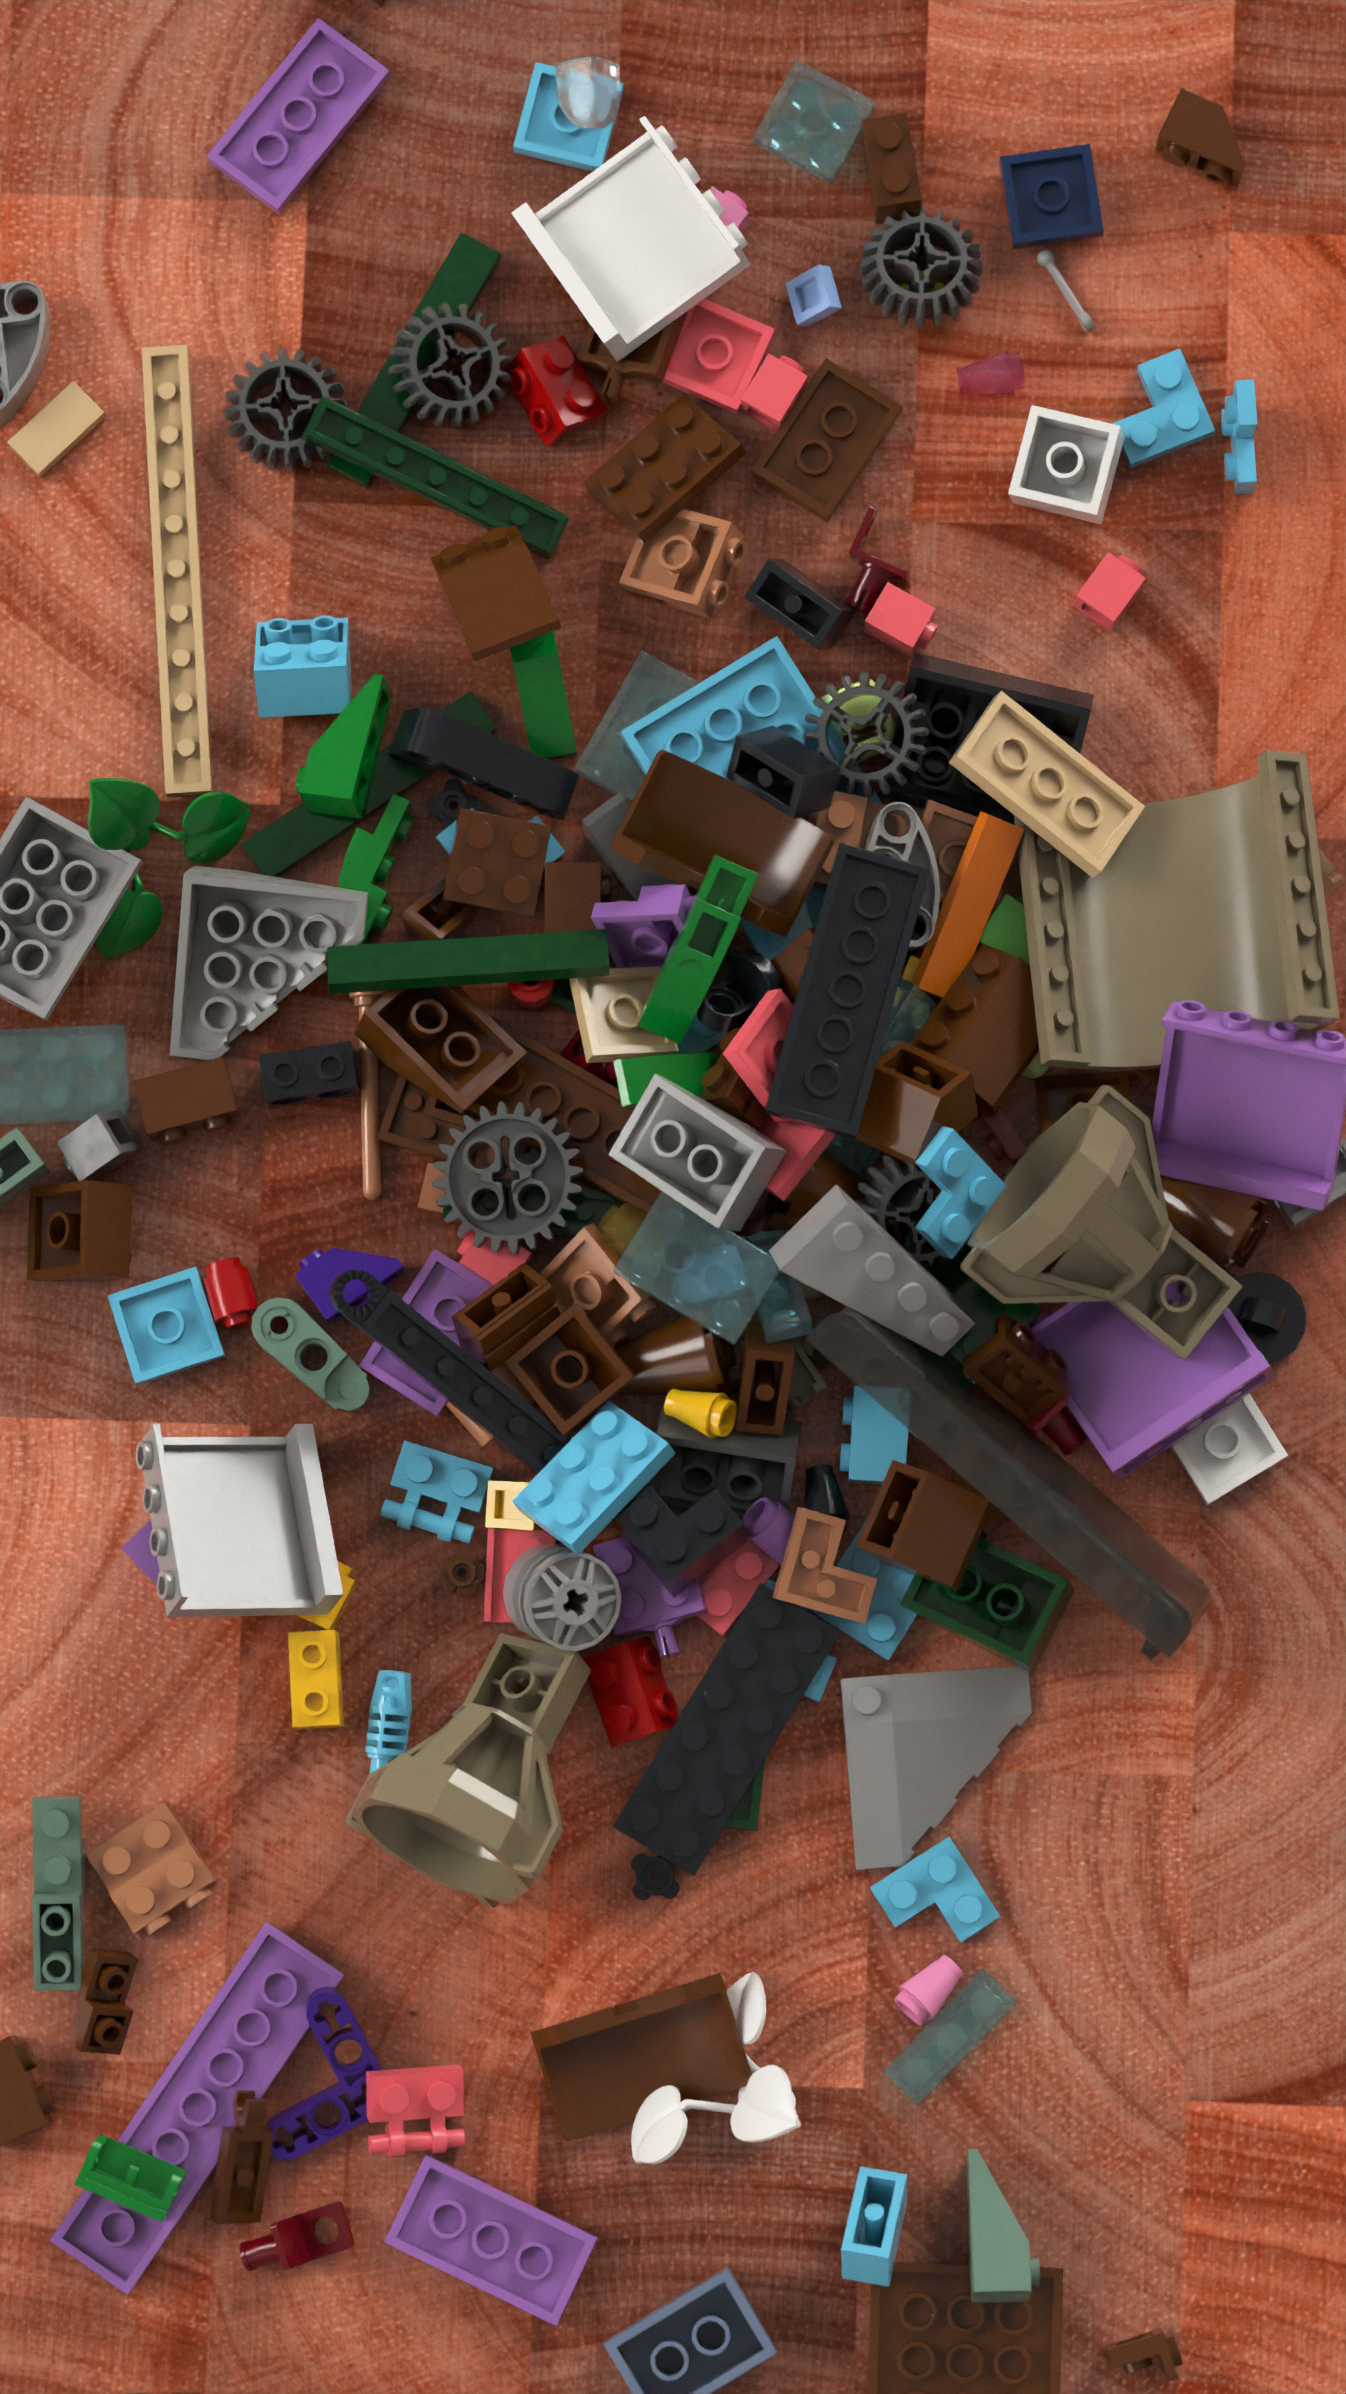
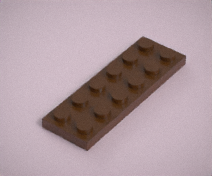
M492 1016L491 1018L527 1054L476 1100L467 1111L481 1119V1106H485L494 1116L497 1115L499 1102L506 1104L509 1114H513L518 1102H522L526 1106V1117H530L536 1108L542 1109L544 1111L543 1125L555 1117L560 1121L555 1135L569 1132L573 1136L565 1146V1149H579L581 1151V1155L573 1160L571 1165L585 1170V1174L580 1176L582 1179L675 1233L689 1212V1209L608 1155L635 1109L622 1107L619 1089ZM531 1140L524 1143L541 1154L542 1149L539 1142Z

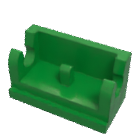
M99 2134L97 2140L94 2139L74 2185L164 2222L170 2215L188 2171L103 2134Z

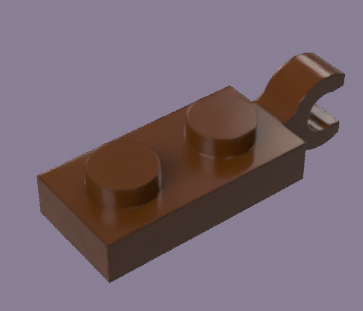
M253 2090L235 2091L233 2113L236 2126L222 2127L210 2218L217 2224L261 2222L274 2132L266 2125H262L266 2111V2100L255 2099V2091Z

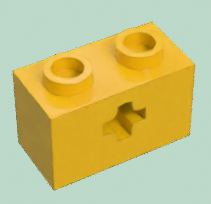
M336 1630L288 1632L292 1727L297 1730L344 1727L339 1632Z

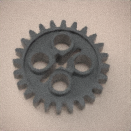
M499 1102L497 1115L492 1116L485 1106H481L480 1121L475 1122L465 1114L463 1120L467 1129L463 1133L454 1128L449 1129L451 1136L456 1141L454 1145L440 1144L438 1147L448 1155L447 1161L433 1163L434 1168L444 1172V1178L432 1182V1186L440 1190H446V1195L439 1198L436 1204L439 1207H452L453 1210L444 1219L446 1223L453 1224L460 1220L463 1222L458 1230V1236L465 1238L473 1231L476 1232L473 1245L479 1249L489 1238L491 1239L492 1252L496 1254L500 1253L504 1242H508L509 1248L514 1255L519 1254L520 1242L524 1240L532 1250H537L536 1236L542 1234L552 1242L555 1239L550 1227L554 1223L566 1229L569 1226L562 1216L564 1210L570 1212H578L579 1210L569 1199L571 1195L584 1194L585 1191L582 1187L573 1184V1178L584 1175L585 1170L571 1165V1162L581 1155V1151L579 1149H565V1146L573 1136L569 1132L555 1135L560 1121L555 1117L543 1125L544 1111L540 1108H536L530 1117H526V1106L522 1102H518L513 1114H509V1110L504 1102ZM504 1137H509L510 1168L515 1173L520 1174L519 1180H514L511 1184L516 1209V1217L512 1220L508 1218L507 1214L508 1189L505 1185L498 1182V1177L506 1174V1163L501 1142ZM527 1141L539 1142L542 1149L540 1158L533 1164H522L518 1156L520 1147ZM483 1145L492 1146L495 1152V1159L492 1165L485 1169H476L472 1161L475 1150ZM541 1187L546 1196L543 1206L533 1212L526 1211L522 1203L523 1195L530 1188ZM484 1192H495L499 1199L497 1210L491 1215L481 1216L476 1208L477 1199Z

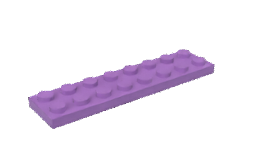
M266 1921L117 2140L188 2171L168 2219L164 2222L158 2221L84 2189L50 2241L129 2295L217 2166L222 2127L236 2126L233 2113L235 2091L253 2090L255 2091V2099L263 2098L310 2028L305 2012L306 2000L309 1995L321 1987L337 1989L345 1974ZM326 2000L318 2003L319 2012L315 2014L316 2018L326 2005Z

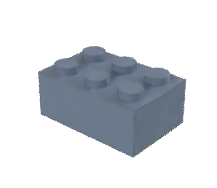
M728 2266L604 2341L605 2348L632 2394H711L777 2353V2348Z

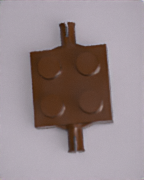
M688 311L618 362L589 324L577 361L583 367L602 370L608 373L599 397L607 402L617 403L624 380L627 378L639 377L663 382Z

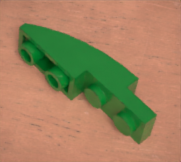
M394 793L374 834L358 827L356 828L340 873L339 888L368 892L365 939L358 945L370 944L375 931L383 932L391 918L393 907L388 905L390 902L388 891L377 887L379 881L384 884L388 881L396 863V858L391 856L398 840L406 842L416 820V817L411 815L413 809L410 800Z
M714 854L680 933L672 943L637 1022V1026L678 1044L681 1043L727 952L742 919L740 915L759 874Z

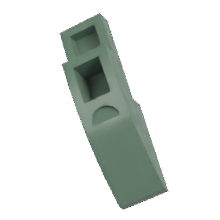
M82 1795L34 1796L32 1799L34 1991L80 1990L84 1971L85 1838H83Z

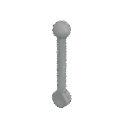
M1046 249L1040 251L1037 255L1038 264L1041 267L1047 268L1075 312L1085 332L1090 331L1094 328V323L1089 314L1083 310L1054 264V254Z

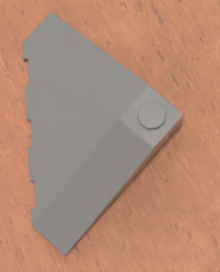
M193 866L183 874L170 1056L212 1060L221 1057L230 1049L228 1043L247 1028L250 1032L279 1009L278 1002L296 988L301 991L328 969L326 964L328 962L327 947L358 945L365 939L368 892L239 870Z
M1020 1667L879 1675L842 1678L840 1680L856 1870L901 1867L905 1865L915 1853L911 1848L930 1826L933 1829L937 1827L958 1802L954 1797L973 1775L976 1778L979 1777L1000 1752L997 1746L1015 1725L1021 1727L1032 1714L1028 1671Z

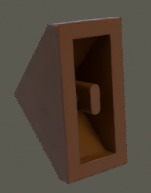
M445 877L408 907L401 917L405 929L420 941L457 939L483 907L443 900Z

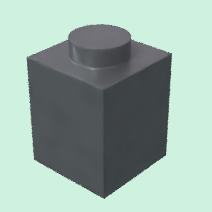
M120 1109L95 1114L57 1142L64 1155L63 1159L66 1167L79 1181L102 1178L143 1149Z

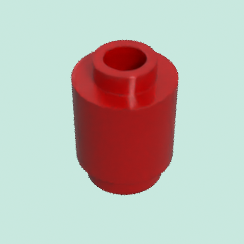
M539 980L534 986H527L523 982H508L513 999L520 1006L528 1009H538L547 1005L552 999L556 988L555 980Z
M239 1257L223 1259L205 1266L206 1278L203 1279L214 1322L216 1324L225 1323L227 1330L251 1324L252 1315H254L259 1306L248 1268L242 1267Z

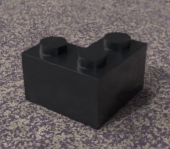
M647 1483L613 1518L618 1531L673 1598L748 1541L743 1522L715 1489L677 1518L652 1486Z

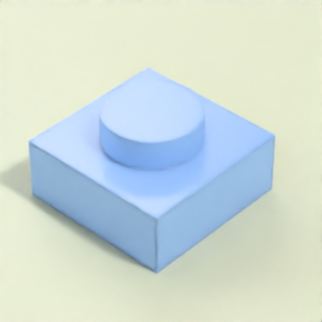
M819 264L785 283L795 321L799 326L809 327L842 308L830 266Z

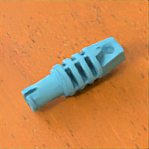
M379 1670L369 1708V1726L366 1736L367 1744L365 1745L367 1757L371 1758L370 1774L398 1757L401 1753L403 1754L408 1751L407 1743L409 1742L408 1734L411 1723L410 1716L412 1714L410 1673L395 1670Z

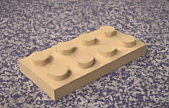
M1003 691L993 698L949 761L952 766L1092 878L1102 872L1145 807Z

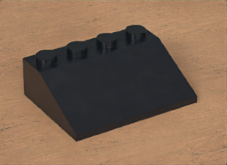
M915 653L909 669L903 699L907 695L914 693L918 699L913 705L908 707L910 713L920 709L926 712V717L914 721L915 728H928L929 736H915L914 744L923 745L928 750L926 755H920L912 751L909 759L920 765L919 770L915 772L904 765L900 771L906 776L907 783L900 785L894 776L889 777L891 793L884 794L881 790L880 797L925 807L926 802L932 800L976 817L979 816L981 811L1015 825L1014 815L952 766L949 761L990 702L1001 691L1078 753H1081L1094 695ZM899 715L893 744L901 749L904 741V726ZM890 758L888 760L887 766L893 762V760H891Z

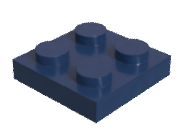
M1090 144L1000 157L999 165L1013 249L1103 236L1104 229Z

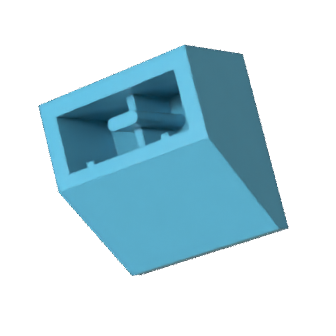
M319 616L312 620L289 621L284 618H275L267 622H257L254 678L259 718L341 714L351 702L352 691L348 618Z

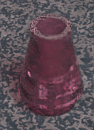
M1005 350L970 365L957 368L961 395L969 393L1015 395V390L1025 389L1026 387L1020 352L1009 354L1008 350Z

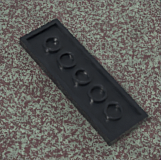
M839 843L764 1109L765 1114L851 1139L857 1137L929 876V868Z
M761 1583L613 1825L620 1832L692 1876H695L841 1634V1631L798 1605L772 1598L774 1591Z

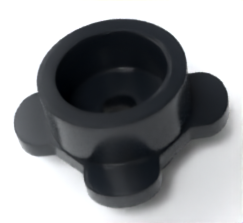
M456 778L447 780L445 788L437 796L430 797L426 802L428 813L430 815H437L445 828L457 820L459 808H473L475 811H481L480 799L476 796H470L463 789L462 781ZM451 802L458 803V808L452 810L449 805Z
M643 1853L637 1854L632 1859L631 1866L636 1871V1884L633 1887V1893L638 1899L647 1900L650 1896L663 1895L667 1899H672L678 1894L680 1887L675 1881L674 1873L676 1865L661 1856L648 1857ZM656 1871L660 1874L659 1880L654 1881L651 1879L652 1872Z

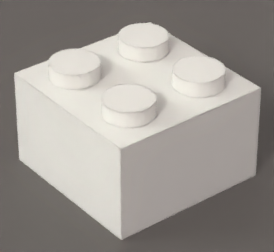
M1031 405L1008 492L1013 504L1102 525L1125 438L1121 426Z

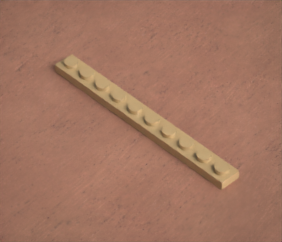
M187 345L142 348L165 794L167 798L198 796L213 792L189 349Z

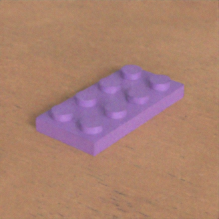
M318 18L206 156L207 160L211 165L279 215L391 77L390 71Z
M426 2154L384 2243L557 2326L598 2237Z

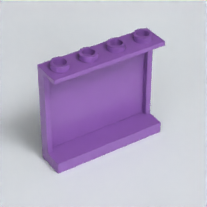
M1192 1000L1173 1001L1162 1019L1161 1026L1166 1027L1152 1122V1134L1160 1175L1323 1211L1333 1192L1346 1113V1038L1344 1035L1332 1030L1315 1032L1301 1029L1296 1024L1285 1020L1273 1022L1252 1018L1246 1012L1238 1010L1222 1012L1208 1009L1204 1004Z
M1179 1282L1175 1284L1169 1283L1166 1287V1301L1169 1299L1178 1301L1181 1295L1177 1292ZM1107 1301L1065 1302L1066 1305L1054 1314L1043 1313L1033 1319L1028 1325L1036 1339L1048 1350H1056L1065 1360L1068 1367L1066 1375L1069 1394L1065 1396L1068 1401L1067 1406L1119 1482L1275 1376L1269 1363L1262 1353L1258 1351L1228 1306L1186 1360L1174 1357Z

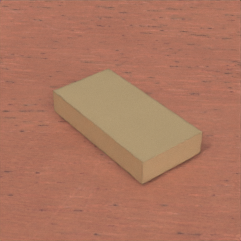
M72 381L18 431L7 444L41 478L94 429L106 415Z

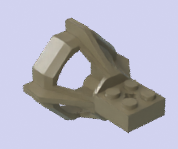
M1102 1085L1088 1103H1077L1045 1130L1044 1133L1038 1136L1014 1166L1008 1165L1002 1172L1004 1176L1002 1181L1007 1186L973 1230L967 1243L972 1250L961 1263V1270L1003 1304L1107 1301L1170 1354L1182 1360H1186L1243 1287L1174 1229L1168 1218L1150 1118L1109 1085ZM1063 1254L1048 1274L1041 1272ZM1179 1282L1177 1292L1181 1295L1178 1301L1170 1299L1166 1301V1287L1169 1283L1175 1284Z
M500 1633L463 1705L451 1714L453 1717L437 1733L405 1753H401L398 1757L368 1775L346 1817V1824L353 1831L370 1835L383 1851L442 1885L473 1894L484 1906L495 1908L498 1902L510 1904L530 1890L534 1880L541 1875L563 1832L547 1756H549L591 1669L577 1651L559 1650L545 1643Z

